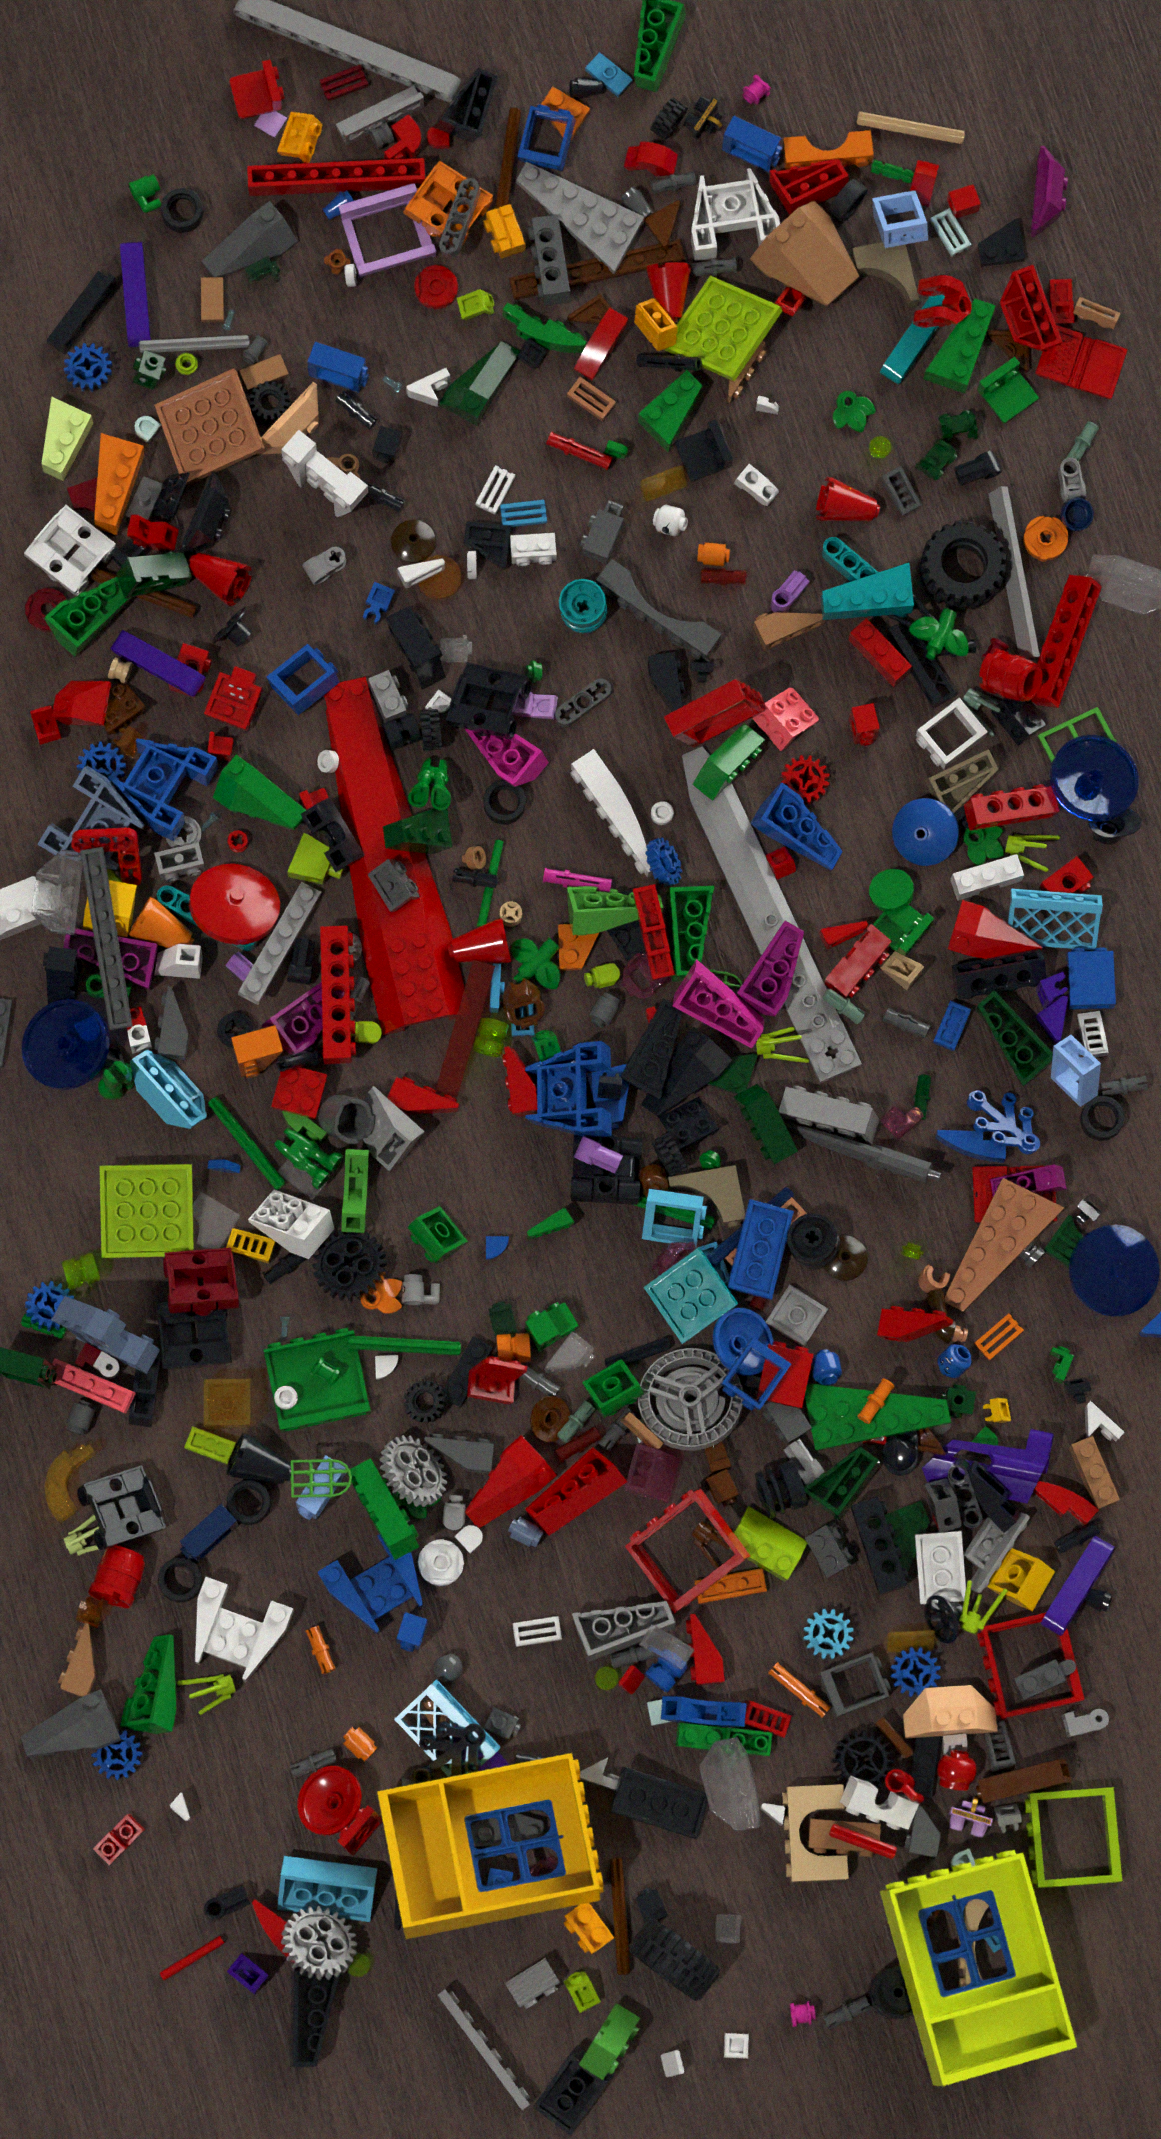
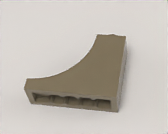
M883 242L852 248V253L849 257L859 276L870 275L885 279L902 293L908 308L918 306L919 296L906 244L885 248Z
M736 1165L668 1177L669 1190H687L704 1197L717 1211L722 1226L728 1225V1228L742 1226L741 1223L744 1221L745 1211Z

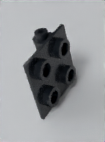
M189 472L170 475L165 478L162 483L163 490L161 495L154 503L153 517L163 515L162 519L167 522L174 519L178 509L176 507L180 505L178 502L182 500L187 487L186 482L190 475Z
M699 1096L659 1117L666 1131L675 1141L676 1146L682 1151H685L692 1144L696 1145L698 1140L702 1142V1138L715 1135V1132L719 1130V1127Z

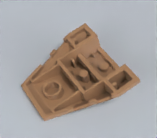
M815 201L796 209L764 239L750 258L764 275L779 280L785 286L792 287L825 306L830 305L859 278L830 216Z

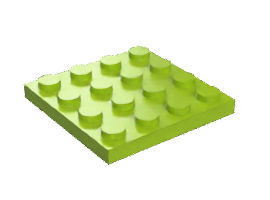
M710 276L677 323L676 344L664 350L674 355L682 354L684 357H700L703 368L735 381L782 313V309L772 302Z
M192 1164L100 1166L102 1258L164 1257V1252L194 1250Z

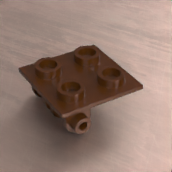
M119 682L110 688L104 729L108 735L112 733L115 735L118 730L123 728L122 724L126 727L127 720L132 723V719L134 720L138 716L143 715V711L146 710V706L127 684Z

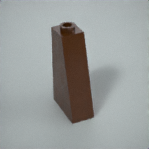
M1057 1759L978 1780L979 1785L976 1786V1791L979 1799H983V1803H990L1072 1781L1066 1759Z

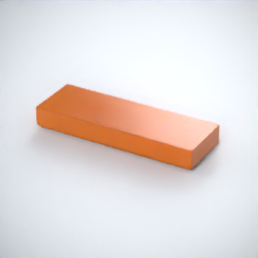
M763 1568L724 1576L697 1597L698 1604L767 1592ZM703 1579L694 1581V1584L697 1585Z

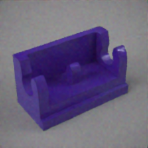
M1063 972L1039 982L1035 991L1043 1009L1063 997L1060 995L1067 991V987L1059 990L1061 987L1060 982L1065 979Z

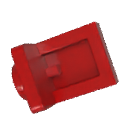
M51 705L30 711L40 745L61 739L56 719L52 717L53 709Z

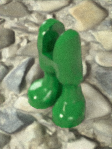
M426 758L420 772L417 774L418 783L409 792L408 801L413 807L420 808L425 806L429 798V785L433 784L431 804L437 810H445L451 803L450 793L445 787L449 781L446 761L440 759L438 767H431V758Z
M115 1061L108 1070H104L103 1079L98 1083V1090L100 1095L108 1100L122 1098L124 1096L122 1086L128 1090L133 1089L135 1086L131 1064Z
M286 1128L283 1134L294 1143L289 1147L277 1139L274 1146L293 1164L294 1168L308 1173L312 1178V1186L319 1190L327 1182L330 1174L314 1165L309 1158L315 1159L326 1170L333 1173L342 1161L343 1155L337 1151L327 1154L320 1150L315 1141L307 1139L290 1128Z

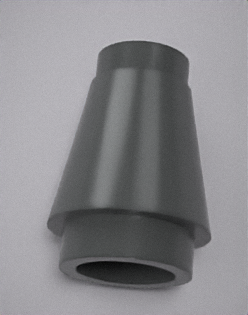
M635 186L621 197L624 205L633 212L644 216V218L653 212L641 190H637Z

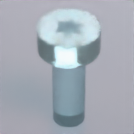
M387 376L383 378V381L392 386L395 392L401 390L402 383H396Z
M212 812L209 814L210 818L200 827L203 831L214 821L217 822L219 820Z
M280 1317V1321H282L281 1337H287V1326L290 1317Z

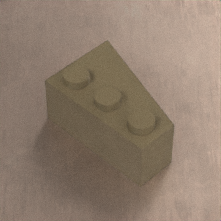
M988 749L926 779L925 783L933 799L942 802L954 813L998 770V767Z

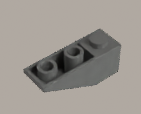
M168 986L167 993L163 992L161 1006H165L164 1015H159L158 1028H161L160 1037L156 1036L154 1049L158 1050V1055L165 1058L186 1061L189 1035L172 987Z
M430 1434V1437H425V1443L467 1472L490 1473L494 1444H489L490 1440L476 1439V1442L467 1441L466 1437L453 1436L452 1440L444 1439V1435Z

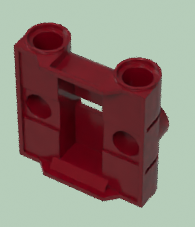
M231 1248L164 1252V1277L168 1278L169 1314L190 1312L192 1306V1312L200 1316H206L211 1314L213 1310H216V1302L218 1310L239 1308V1295ZM197 1280H203L204 1286H198Z

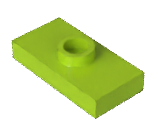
M192 1426L184 1449L228 1465L236 1443Z

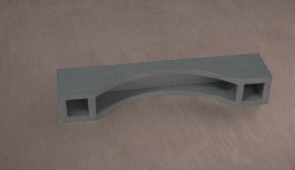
M613 559L610 560L596 579V584L601 587L606 597L611 596L616 600L615 602L618 606L633 611L634 616L640 621L645 622L646 620L652 624V628L659 634L665 633L671 637L670 640L678 647L684 646L689 650V654L698 660L701 658L706 661L721 640L722 634L705 622L680 621L656 611L638 592L630 571Z

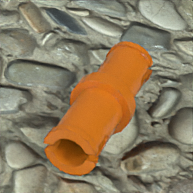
M883 1378L873 1394H869L867 1403L857 1417L864 1423L870 1424L879 1408L884 1407V1401L895 1387L894 1384Z
M320 1626L306 1630L305 1632L313 1648L311 1651L312 1655L316 1656L322 1675L336 1670L328 1651L330 1647L324 1641Z

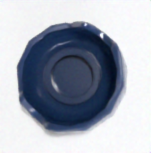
M1081 497L1067 500L1061 508V521L1070 530H1084L1093 522L1094 511L1091 503Z

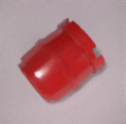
M997 648L994 649L995 652L993 654L988 653L979 671V677L983 678V684L979 683L983 691L1022 702L1029 701L1037 695L1042 684L1043 675L1042 670L1036 663L1025 659V657L1012 655L1007 651Z
M113 1546L106 1549L97 1566L94 1582L91 1583L88 1594L101 1601V1598L108 1601L107 1604L129 1609L132 1607L135 1599L133 1596L142 1579L145 1566L144 1557L133 1550L121 1546Z

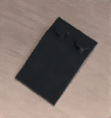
M579 2045L568 2055L533 2106L534 2109L570 2136L616 2074L615 2072L613 2074L608 2072L602 2080L581 2067L579 2063L587 2051Z

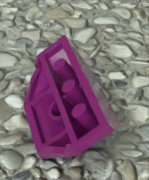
M1040 146L1038 152L1031 237H1036L1059 219L1060 212L1065 211L1066 198H1062L1063 190H1067L1068 177H1064L1065 169L1045 146Z

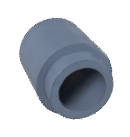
M519 1517L518 1520L513 1519L508 1529L511 1532L510 1538L528 1547L531 1545L537 1547L544 1532L539 1529L540 1526L522 1517Z

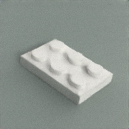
M950 1531L915 1534L920 1604H926L927 1599L933 1595H940L948 1602L964 1601L966 1584L962 1532Z

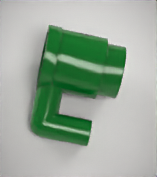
M154 174L128 183L134 200L139 204L144 213H149L161 207L159 198L149 203L146 200L160 191V186Z

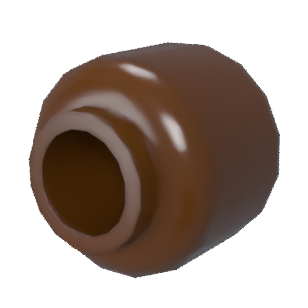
M653 1164L645 1166L640 1170L638 1178L642 1195L648 1197L649 1189L668 1190V1174L663 1167Z

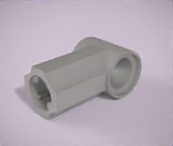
M800 1439L783 1450L788 1459L793 1460L804 1486H808L825 1472L819 1462L812 1458Z

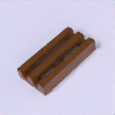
M882 1717L875 1723V1726L905 1760L913 1753V1750L885 1718Z

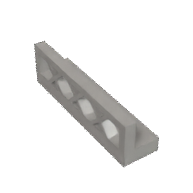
M412 86L337 123L336 128L347 146L369 135V129H376L384 122L389 125L423 108L424 97L421 92L418 93L415 87Z

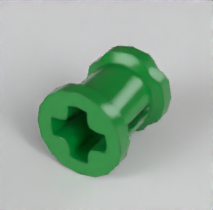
M320 1356L310 1374L313 1376L316 1374L327 1381V1384L330 1386L339 1374L340 1368L333 1367Z

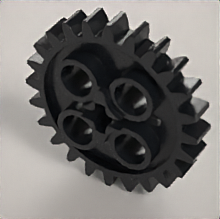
M339 1230L338 1237L331 1233V1241L325 1240L323 1242L325 1247L317 1249L320 1255H314L313 1257L318 1263L312 1264V1267L318 1271L313 1274L316 1279H319L317 1281L319 1287L324 1286V1293L326 1294L330 1291L331 1298H335L338 1294L340 1301H343L345 1296L348 1297L350 1302H352L353 1296H357L360 1301L362 1293H365L368 1297L370 1296L368 1291L370 1288L377 1291L376 1282L383 1283L380 1275H386V1271L382 1268L388 1266L386 1260H382L386 1257L384 1251H381L383 1249L381 1243L376 1244V1237L369 1239L370 1235L368 1232L361 1236V1233L355 1232V1234H352V1232H347V1234H343ZM352 1247H359V1250L356 1253H349V1250ZM332 1259H340L338 1264L334 1266L329 1265ZM350 1262L353 1265L351 1268L347 1266V1264ZM363 1265H371L368 1271H360ZM344 1277H351V1280L348 1283H341V1280Z

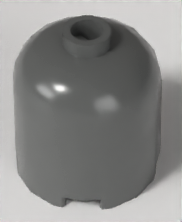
M346 1095L328 1097L322 1103L318 1113L320 1127L328 1135L349 1144H357L365 1136L368 1137L374 1127L375 1118L371 1114L370 1105L367 1102Z

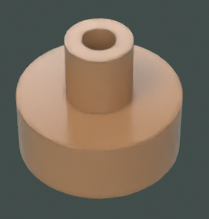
M479 846L469 847L465 855L462 856V862L467 864L472 870L482 869L486 862L485 852Z

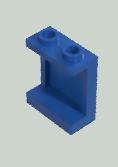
M1083 948L1071 949V952H1068L1066 955L1069 985L1068 1010L1113 1009L1116 1005L1113 951H1107V948H1095L1094 951H1085Z

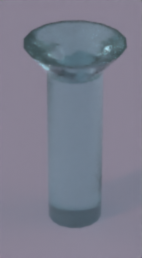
M229 310L225 325L222 326L223 329L231 330L230 325L234 310Z

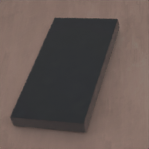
M622 1767L609 1812L697 1839L710 1794Z

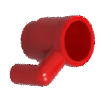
M894 1769L887 1774L885 1783L890 1791L905 1794L914 1802H923L924 1796L913 1790L915 1782L909 1773L900 1769Z

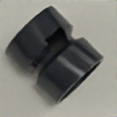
M412 713L400 717L398 722L393 719L382 723L391 751L404 747L406 742L411 745L422 741L418 725Z

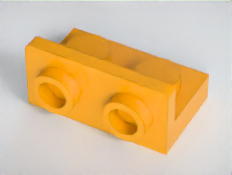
M291 112L277 152L282 156L297 157L304 163H309L322 131V123L313 114Z
M590 1903L580 1904L564 1916L566 1921L563 1924L571 1934L575 1932L580 1938L577 1943L584 1953L589 1951L592 1955L614 1939V1936Z

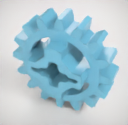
M823 1609L821 1616L815 1612L813 1614L815 1620L809 1618L807 1620L810 1627L803 1628V1631L808 1633V1635L803 1637V1640L810 1642L806 1648L811 1649L813 1647L815 1649L813 1655L815 1656L819 1652L823 1660L826 1655H829L831 1660H833L835 1653L841 1657L843 1655L841 1649L848 1650L850 1648L846 1642L853 1641V1638L848 1636V1633L853 1632V1628H847L846 1626L850 1620L843 1621V1613L836 1616L835 1609H832L830 1614H827V1611ZM824 1619H832L838 1623L835 1625L828 1624ZM817 1625L819 1633L813 1639V1629ZM824 1629L834 1632L831 1636L833 1640L823 1637ZM843 1630L844 1637L840 1644L837 1639L838 1633ZM826 1644L829 1645L832 1649H823L819 1647V1645Z

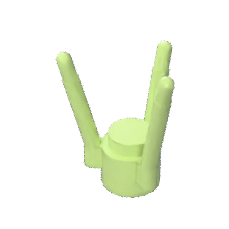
M94 1515L76 1529L68 1532L69 1536L63 1538L71 1555L77 1552L78 1556L86 1552L100 1550L96 1545L83 1547L87 1545L85 1539L93 1535L99 1526L84 1534L80 1532L96 1520Z

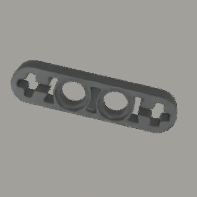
M468 178L461 182L441 236L439 247L441 254L446 258H454L459 254L477 205L480 187L473 178ZM470 187H473L474 190L470 191L468 199L466 189H470ZM460 205L469 206L468 211L465 213H460L457 209ZM454 224L462 225V229L458 232L450 230ZM451 238H453V247H450L449 250H446V247L450 246Z

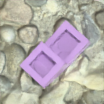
M530 692L527 699H518L513 715L555 719L558 697L555 695H537Z

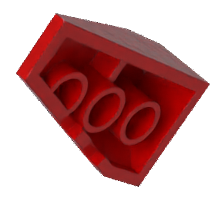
M521 1435L502 1452L501 1460L495 1470L492 1469L488 1474L490 1478L484 1487L478 1490L465 1511L466 1515L478 1528L483 1527L539 1492L557 1476L541 1455Z

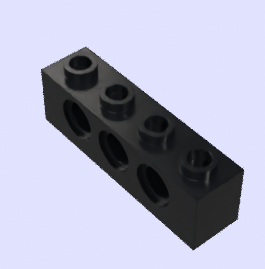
M1040 949L951 965L954 990L958 999H971L974 996L989 995L994 990L995 992H1001L1006 990L1014 991L1027 986L1036 987L1041 980L1047 978L1045 959Z
M879 1497L853 1504L850 1508L878 1595L905 1588L907 1586L906 1582L909 1581V1576L906 1568H901L899 1559H902L901 1551L898 1545L894 1546L892 1537H895L892 1524H887L885 1515L888 1512L884 1501L880 1502ZM868 1519H878L880 1527L878 1529H871L867 1523ZM875 1541H885L887 1549L883 1552L878 1551L875 1548ZM884 1562L892 1563L894 1572L891 1574L885 1573L882 1570V1564Z

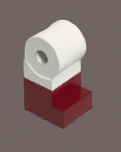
M85 1343L74 1362L81 1369H84L86 1364L100 1371L101 1375L106 1379L117 1377L120 1371L116 1359L88 1343Z

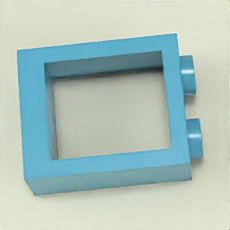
M649 1189L642 1239L696 1247L697 1240L702 1239L704 1226L700 1225V1220H705L707 1206H702L704 1197ZM656 1205L696 1211L693 1230L654 1224Z

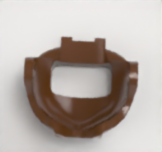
M523 978L519 985L509 982L501 999L507 1019L512 1024L521 1026V1029H526V1027L532 1025L537 1026V1021L542 1018L545 1012L540 990L525 978ZM535 1004L536 1013L534 1015L519 1019L515 1016V1008Z

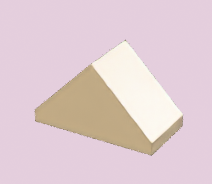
M895 951L881 966V970L905 990H908L924 969L922 964Z

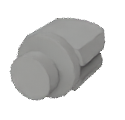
M449 1495L451 1503L445 1502L443 1523L450 1530H458L465 1524L466 1504H460V1501H463V1496Z

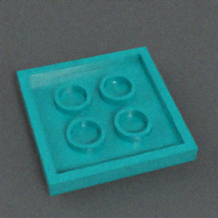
M700 1248L694 1250L643 1287L682 1344L714 1323L724 1313L739 1305Z

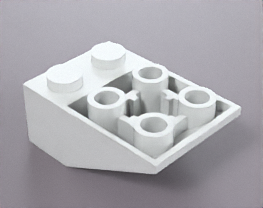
M275 1189L248 1219L252 1225L289 1252L307 1259L315 1253L335 1229L329 1209Z

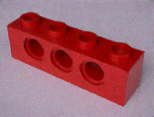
M1044 784L1033 786L1029 790H1024L1023 787L1011 790L1010 793H1004L1002 790L991 793L990 796L976 794L971 796L970 800L963 805L970 831L1048 819L1060 812L1054 787H1045ZM1028 799L1033 801L1034 806L1029 804ZM1008 802L1013 805L1014 810L1008 806ZM987 805L993 809L994 813L988 810Z

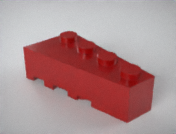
M592 1447L525 1510L535 1523L550 1536L626 1484L627 1480L611 1461Z

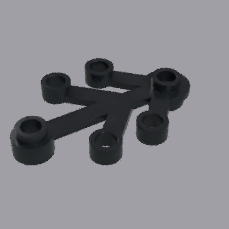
M445 1721L440 1722L435 1729L439 1737L449 1735L462 1739L457 1743L435 1740L429 1734L424 1735L419 1740L421 1749H434L446 1752L428 1766H419L414 1771L413 1778L417 1784L432 1781L434 1773L451 1759L452 1766L449 1777L463 1775L461 1772L462 1750L468 1747V1761L465 1764V1769L468 1773L477 1772L481 1768V1763L478 1760V1746L486 1738L484 1729L474 1723L467 1725L464 1729L452 1727ZM440 1726L446 1728V1733L441 1731ZM472 1731L478 1735V1738L472 1736ZM424 1739L430 1742V1746L424 1743ZM470 1763H474L476 1769L471 1768ZM422 1771L427 1772L428 1777L424 1776Z

